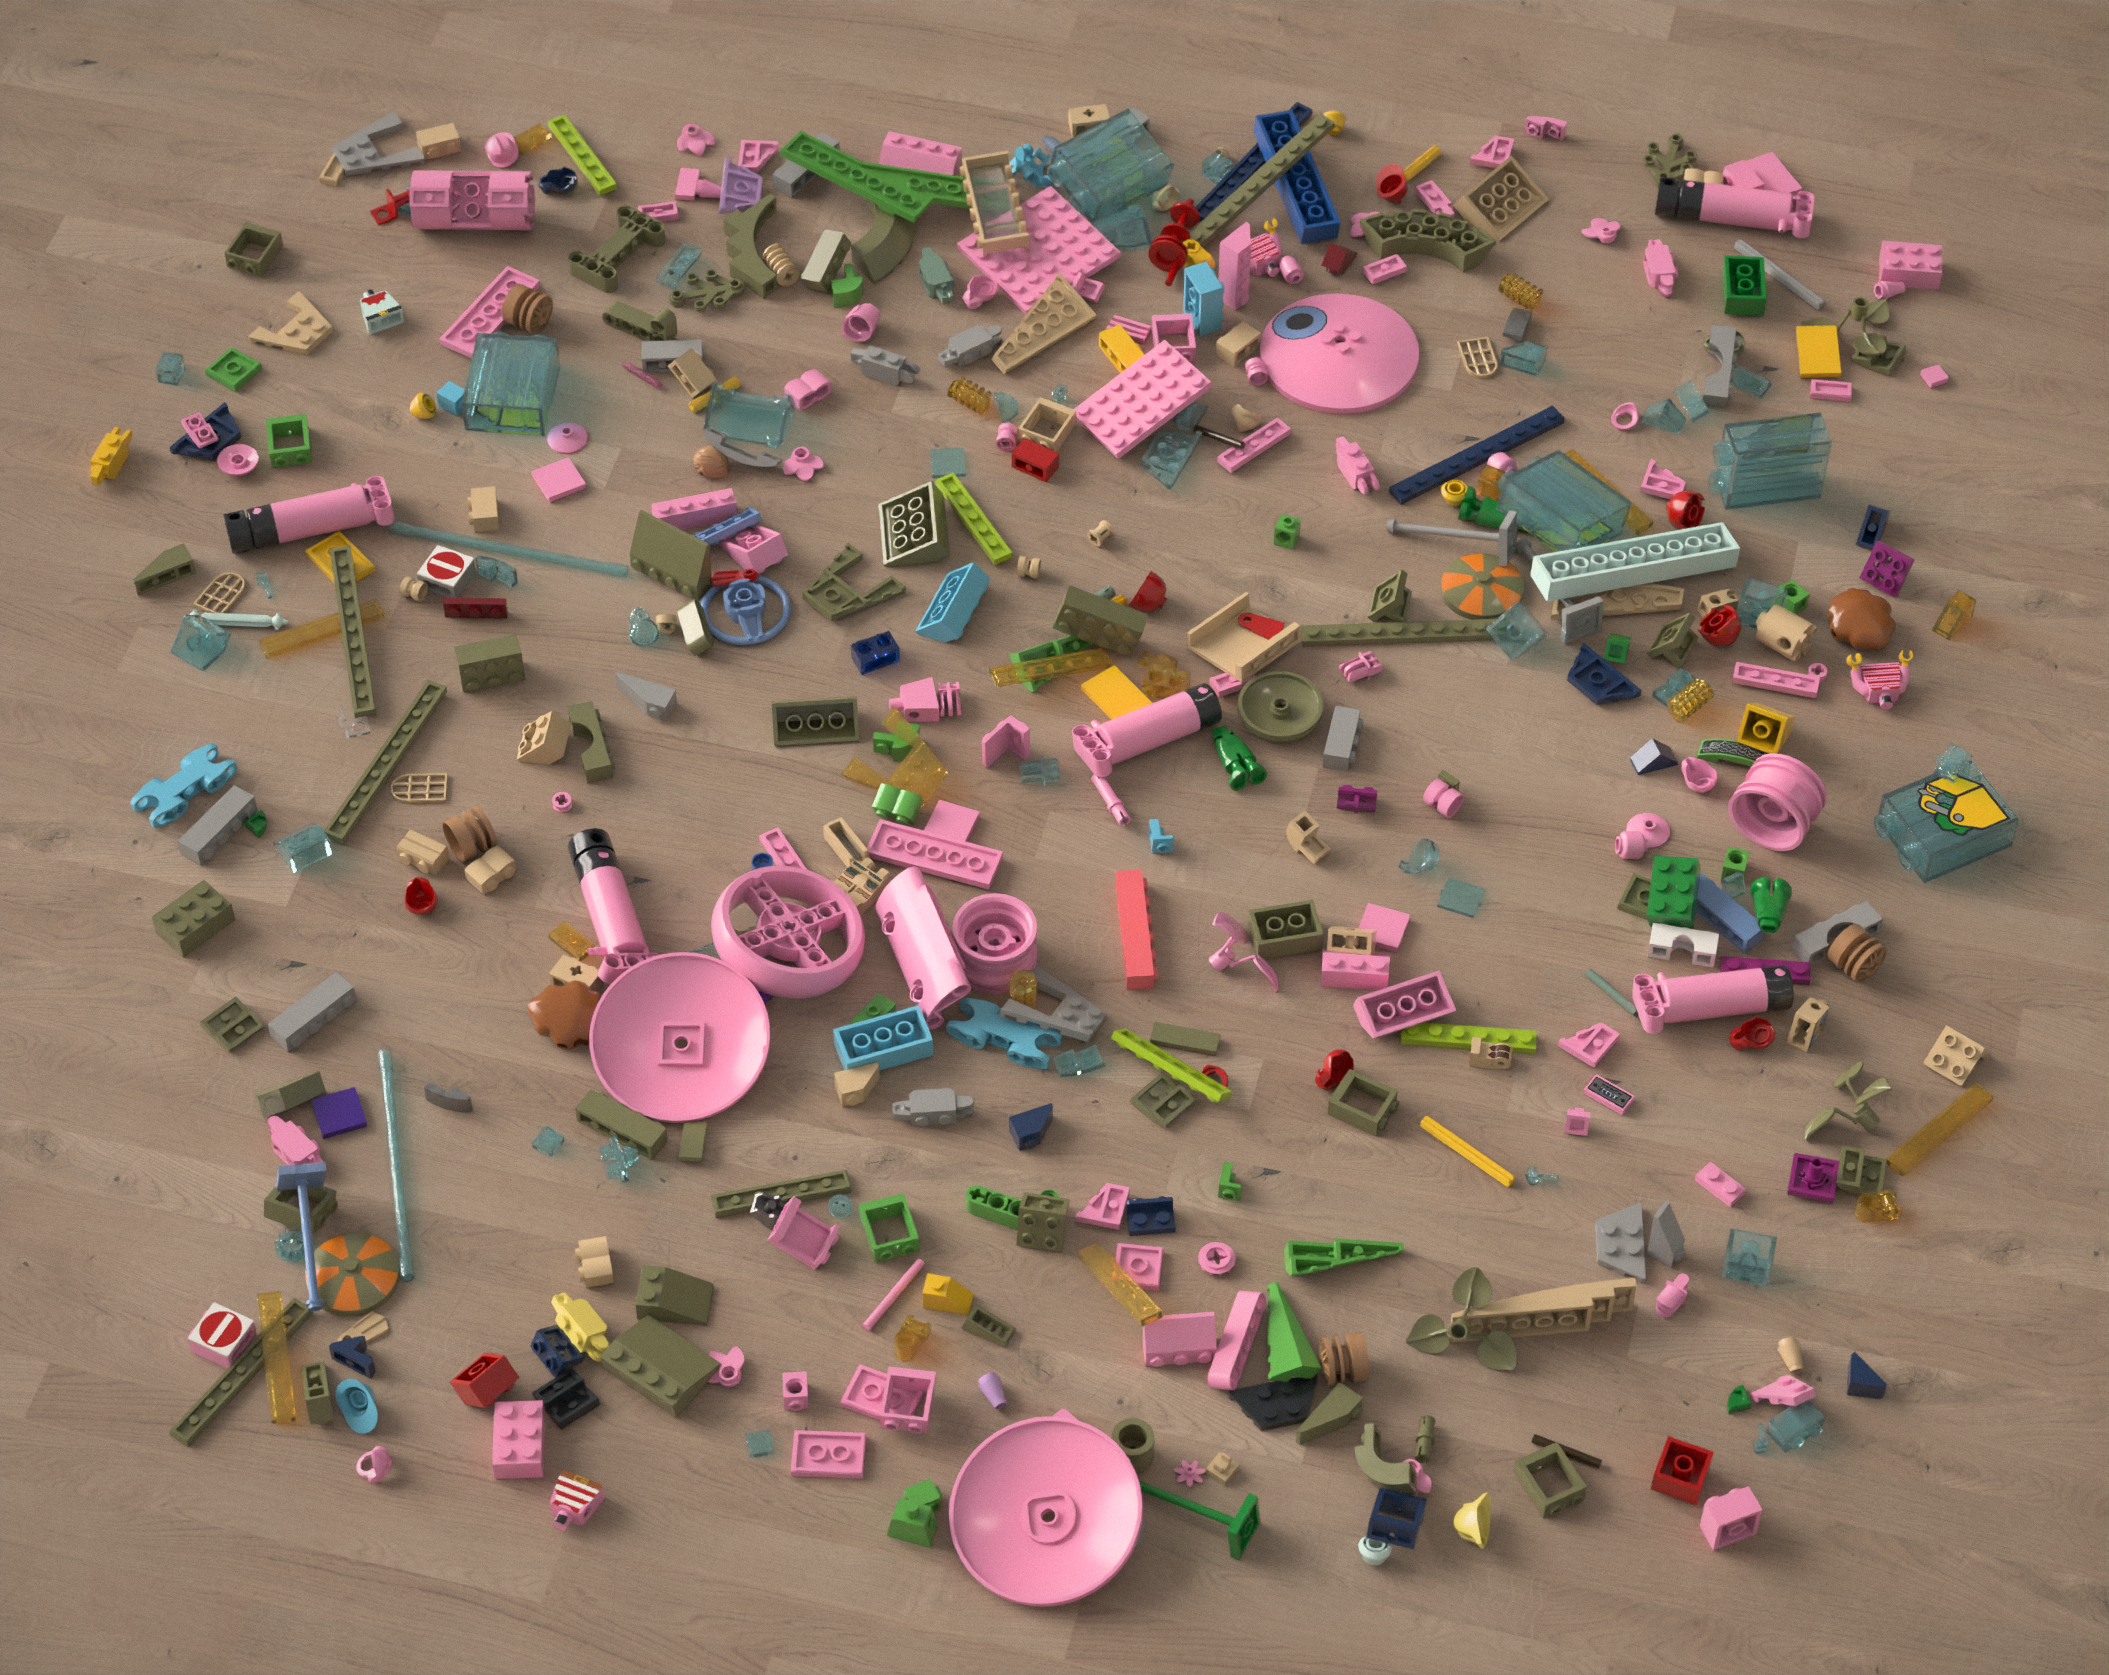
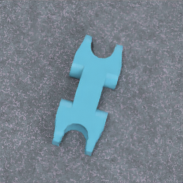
M214 743L207 744L185 756L180 763L182 770L165 782L161 778H154L146 783L130 801L131 807L135 812L156 807L149 817L150 825L153 828L162 827L181 817L188 809L187 801L205 789L211 794L222 788L238 770L237 764L233 759L213 764L212 762L219 754L218 746Z
M962 998L960 1001V1010L971 1017V1019L965 1022L952 1020L946 1025L947 1033L967 1046L982 1049L986 1043L1008 1050L1006 1055L1012 1062L1036 1069H1048L1050 1065V1057L1038 1048L1044 1045L1056 1047L1060 1046L1063 1042V1035L1054 1028L1050 1027L1049 1030L1040 1028V1024L1027 1021L1026 1024H1021L1005 1017H1000L1001 1008L985 1000Z

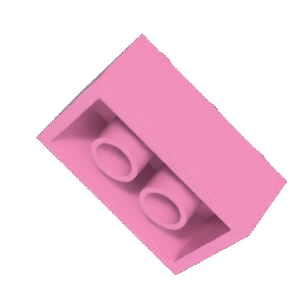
M1882 241L1879 256V282H1903L1905 287L1939 290L1942 277V245Z
M543 1400L495 1402L492 1462L495 1479L543 1478L545 1438Z

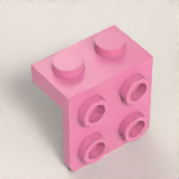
M1010 715L1007 719L1002 720L991 733H987L983 737L982 762L986 768L1008 749L1024 760L1030 756V728L1024 722H1020Z

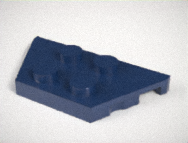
M224 402L204 419L212 427L218 437V441L199 448L188 433H186L170 446V452L176 455L214 460L218 457L222 450L241 438L240 429L235 424V419L230 414L228 405Z
M1585 643L1581 645L1580 652L1568 673L1567 681L1596 705L1641 696L1642 690Z

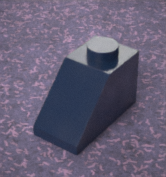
M1868 505L1856 544L1873 549L1876 541L1882 538L1891 510Z
M1052 1103L1009 1117V1131L1019 1151L1031 1149L1041 1144L1053 1120Z

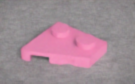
M1494 136L1488 144H1485L1480 149V153L1476 156H1471L1470 164L1497 168L1511 156L1514 139Z
M742 140L738 167L743 165L751 172L758 173L779 149L778 141Z
M1651 459L1640 492L1671 499L1676 493L1684 491L1686 482L1674 476L1668 469L1663 471L1656 466V461Z
M1598 1023L1591 1026L1590 1029L1576 1032L1574 1037L1569 1039L1561 1038L1558 1042V1047L1594 1068L1617 1042L1620 1033L1603 1023Z
M1107 1183L1100 1190V1193L1089 1201V1205L1082 1212L1079 1211L1077 1213L1076 1222L1120 1230L1130 1187Z
M1790 1375L1782 1376L1776 1382L1751 1393L1753 1402L1759 1403L1761 1400L1769 1398L1771 1404H1786L1790 1406H1797L1816 1397L1814 1388Z

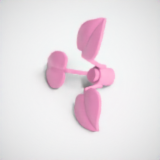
M1223 911L1219 912L1215 916L1213 925L1223 929L1231 937L1220 950L1209 958L1211 965L1218 972H1221L1228 965L1233 968L1237 964L1252 960L1271 981L1275 992H1277L1279 988L1278 977L1274 969L1261 956L1256 957L1252 955L1234 961L1233 958L1236 956L1231 947L1236 941L1247 944L1249 936L1232 916Z

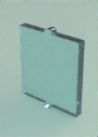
M963 447L930 449L932 478H941L953 472L956 477L966 476Z
M1448 878L1444 889L1441 890V897L1437 907L1474 918L1478 906L1482 904L1481 899L1485 889Z

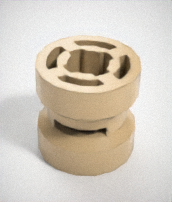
M1020 556L1017 576L1024 577L1028 575L1031 578L1038 579L1041 569V558L1028 559L1026 556Z
M406 576L401 582L399 593L405 597L411 596L413 600L421 602L427 594L428 584L421 580L417 582L414 578Z

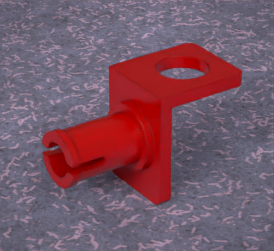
M389 188L386 189L387 204L370 211L378 225L399 218V207L410 203L409 190L393 196ZM385 211L388 213V216L386 218H379L377 214Z

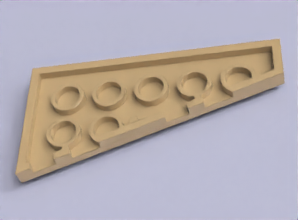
M1059 272L1044 294L1024 316L1021 323L1016 326L1009 338L1005 340L993 355L992 361L1003 374H1006L1096 318V314Z
M1646 583L1570 597V599L1576 605L1600 596L1603 600L1602 616L1681 610L1684 589ZM1560 599L1554 600L1551 620L1562 619V609L1566 608V606Z

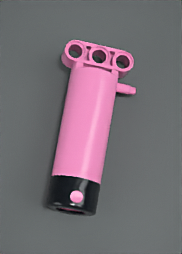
M1202 683L1100 724L1097 720H1092L1091 725L1093 729L1087 725L1075 726L1072 729L1074 750L1096 776L1106 777L1112 773V764H1118L1219 723L1222 719L1221 705L1212 687Z
M1785 965L1667 979L1663 972H1660L1657 975L1658 981L1655 982L1648 974H1638L1634 977L1633 1001L1644 1030L1651 1034L1660 1033L1663 1030L1664 1023L1671 1024L1787 1010L1792 1007L1794 1001L1792 978L1789 969Z

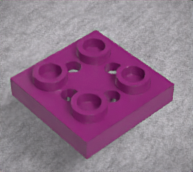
M1880 540L1876 541L1859 578L1893 597H1897L1915 559Z
M1794 1153L1787 1195L1833 1204L1840 1161Z

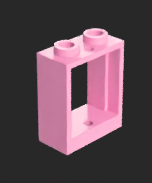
M1192 313L1152 315L1154 348L1160 344L1159 335L1187 333L1188 346L1173 348L1189 362H1195L1196 344Z
M898 1367L888 1368L880 1412L881 1428L889 1431H909L914 1434L928 1433L936 1390V1372ZM894 1388L927 1391L923 1417L890 1414Z

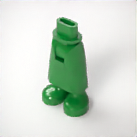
M1469 486L1458 515V520H1474L1478 525L1499 529L1508 512L1516 511L1517 531L1519 529L1528 531L1529 525L1526 522L1530 521L1529 516L1524 515L1523 511L1520 514V510L1488 496H1485L1483 501L1479 500L1476 497V490L1472 486Z
M1225 725L1212 730L1213 741L1225 771L1231 774L1228 784L1232 790L1238 791L1243 789L1248 782V778L1251 784L1254 785L1260 784L1266 779V769L1256 763L1255 755L1232 730H1229Z
M1761 877L1751 884L1750 894L1754 900V908L1760 930L1775 933L1781 926L1788 901L1792 896V887L1785 880L1776 878L1773 883V896H1770L1771 880L1769 877Z

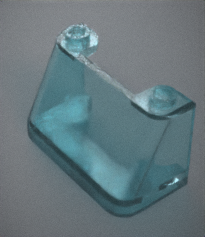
M713 383L703 429L711 427L727 434V438L767 444L768 447L774 449L783 446L796 408L792 395L782 394L781 399L775 395L773 398L739 393L732 388L730 390L723 389V384Z

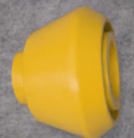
M1339 111L1324 113L1335 124V128L1328 134H1339L1343 130L1346 117Z
M421 392L412 400L410 411L418 419H430L436 413V405L430 395Z
M1450 480L1444 483L1441 493L1445 502L1451 506L1461 505L1465 499L1468 486L1460 480Z

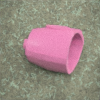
M868 303L860 306L857 305L843 321L841 334L852 341H866L876 331L880 319V310Z

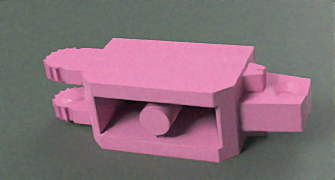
M1660 239L1649 240L1643 262L1649 285L1653 288H1659L1661 296L1670 297L1672 295V287H1674V280L1678 277L1677 267L1673 265V253H1670L1668 245H1663Z
M1344 436L1337 438V464L1353 489L1358 488L1363 495L1369 492L1367 486L1369 484L1374 490L1380 489L1379 481L1374 475V468L1356 442L1349 444Z
M272 1116L268 1119L274 1152L287 1165L324 1162L319 1154L321 1149L318 1143L313 1139L310 1140L301 1126L296 1127L291 1121L285 1123L278 1116Z

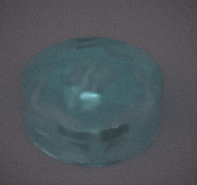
M1058 384L1053 389L1052 402L1062 404L1065 401L1068 393L1067 386Z

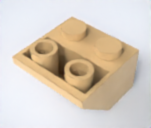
M553 711L541 715L532 723H528L522 731L523 737L518 746L517 760L519 762L550 765L562 758L571 723Z

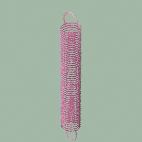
M625 361L626 363L622 365H629L625 366V369L631 373L633 371V374L637 373L636 376L641 375L639 377L641 379L642 376H646L643 380L648 381L654 387L664 385L659 380L655 383L657 381L656 378L645 371L642 373L641 369L638 371V367L628 361Z

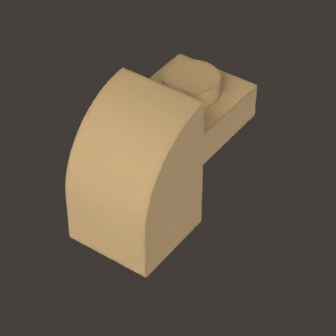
M1304 810L1289 822L1286 834L1289 843L1296 853L1301 851L1315 864L1327 855L1331 848L1316 834L1320 825Z

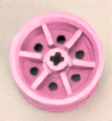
M1766 754L1756 759L1746 774L1745 782L1739 785L1730 798L1728 804L1729 816L1736 828L1755 844L1774 851L1793 850L1800 845L1809 831L1810 823L1816 820L1826 805L1827 793L1818 775L1801 761L1782 754Z
M997 893L975 897L958 910L952 926L953 938L965 963L966 968L963 970L971 988L982 993L1002 994L1017 990L1026 984L1028 975L1037 966V922L1032 910L1016 897Z

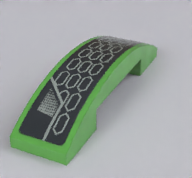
M1706 739L1701 742L1697 759L1717 764L1719 759L1752 767L1756 759L1769 753L1736 742V740Z

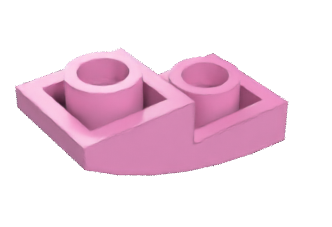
M1527 117L1524 133L1540 139L1547 135L1563 140L1566 135L1567 122L1549 117Z
M200 412L181 419L186 432L199 448L218 441V437L209 423H206Z

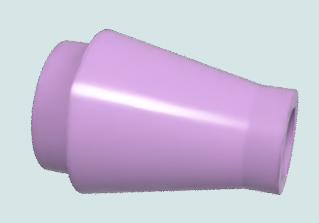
M995 1372L982 1376L978 1380L980 1384L979 1389L992 1403L994 1409L1006 1406L1007 1401L1000 1376H997Z

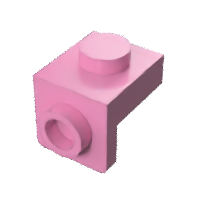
M1078 272L1076 278L1072 281V287L1082 299L1094 303L1098 302L1105 288L1102 282L1088 279L1081 272Z

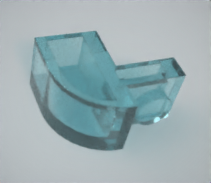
M1950 743L1944 755L1938 754L1934 762L1937 764V767L1933 773L1951 783H1955L1964 773L1973 756L1968 751Z

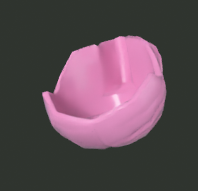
M986 275L974 276L970 280L968 290L963 296L964 302L969 309L975 310L983 302L991 300L996 295L998 285L995 280Z
M1688 757L1682 761L1681 770L1685 776L1686 784L1691 790L1704 793L1716 785L1718 779L1717 772L1706 761L1695 757Z

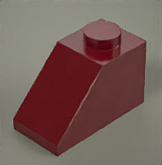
M1329 243L1321 266L1327 268L1326 272L1337 275L1338 272L1345 273L1358 252Z

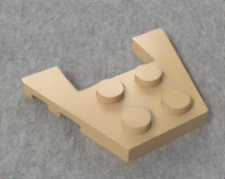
M298 291L287 301V305L299 314L277 334L259 326L248 336L250 343L256 344L261 342L265 343L267 347L272 348L275 345L283 347L285 351L308 355L333 332L329 322Z

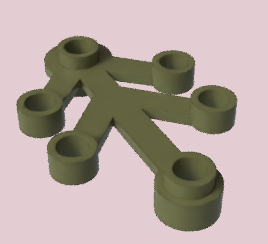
M1672 134L1669 137V151L1666 158L1660 153L1657 143L1651 142L1648 144L1647 152L1650 155L1644 156L1643 166L1653 173V181L1657 188H1659L1660 177L1680 178L1685 175V169L1693 168L1689 163L1696 161L1697 153L1693 150H1688L1684 157L1674 160L1676 152L1683 148L1684 140L1680 134ZM1655 159L1663 167L1662 171L1654 164ZM1681 166L1680 170L1670 173L1671 169Z
M708 269L706 271V280L721 285L714 286L698 279V275L691 272L686 276L687 284L701 289L688 292L676 289L671 292L669 299L671 306L679 308L684 306L685 300L704 297L702 300H697L694 303L695 311L703 313L713 299L716 309L725 308L726 303L731 297H738L743 294L745 284L740 279L728 280L717 275L715 269Z

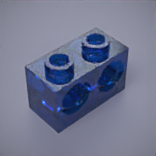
M890 631L852 643L851 658L860 674L864 675L900 662V649Z

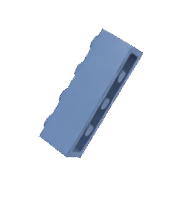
M1701 874L1696 913L1745 954L1763 940L1765 932L1760 930L1758 920L1744 906L1734 901L1713 880Z

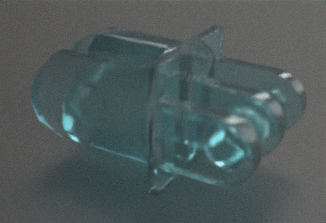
M1042 755L1041 760L1019 762L1021 783L1043 781L1045 786V782L1060 780V768L1057 766L1059 764L1058 759H1043Z

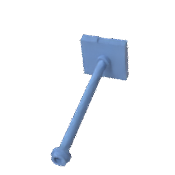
M325 1162L278 1166L276 1177L277 1191L298 1189L309 1300L306 1301V1306L309 1311L321 1310L324 1301L319 1298L307 1188L323 1187L326 1175Z

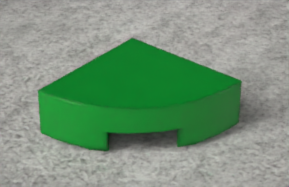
M262 810L244 821L245 827L258 838L266 831L267 821Z
M1744 1385L1736 1387L1730 1394L1727 1402L1728 1414L1751 1409L1752 1404Z

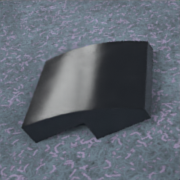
M569 1368L532 1392L536 1400H543L544 1411L561 1430L600 1405L599 1398L585 1385L584 1379L572 1368Z

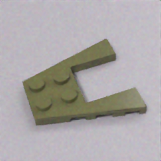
M847 543L845 549L834 557L832 564L825 567L823 574L819 578L816 577L802 594V599L830 621L904 594L906 586L893 576H890L863 595L859 594L837 577L863 559V553L850 543Z

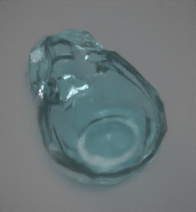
M635 608L628 615L630 624L628 630L629 641L638 647L653 645L660 636L657 625L650 619L648 612L644 608Z

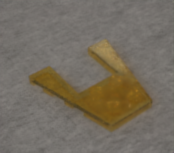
M893 707L881 724L912 746V750L888 780L856 757L852 759L841 774L846 778H851L878 790L882 783L916 793L922 797L923 806L946 777L948 771L896 707Z

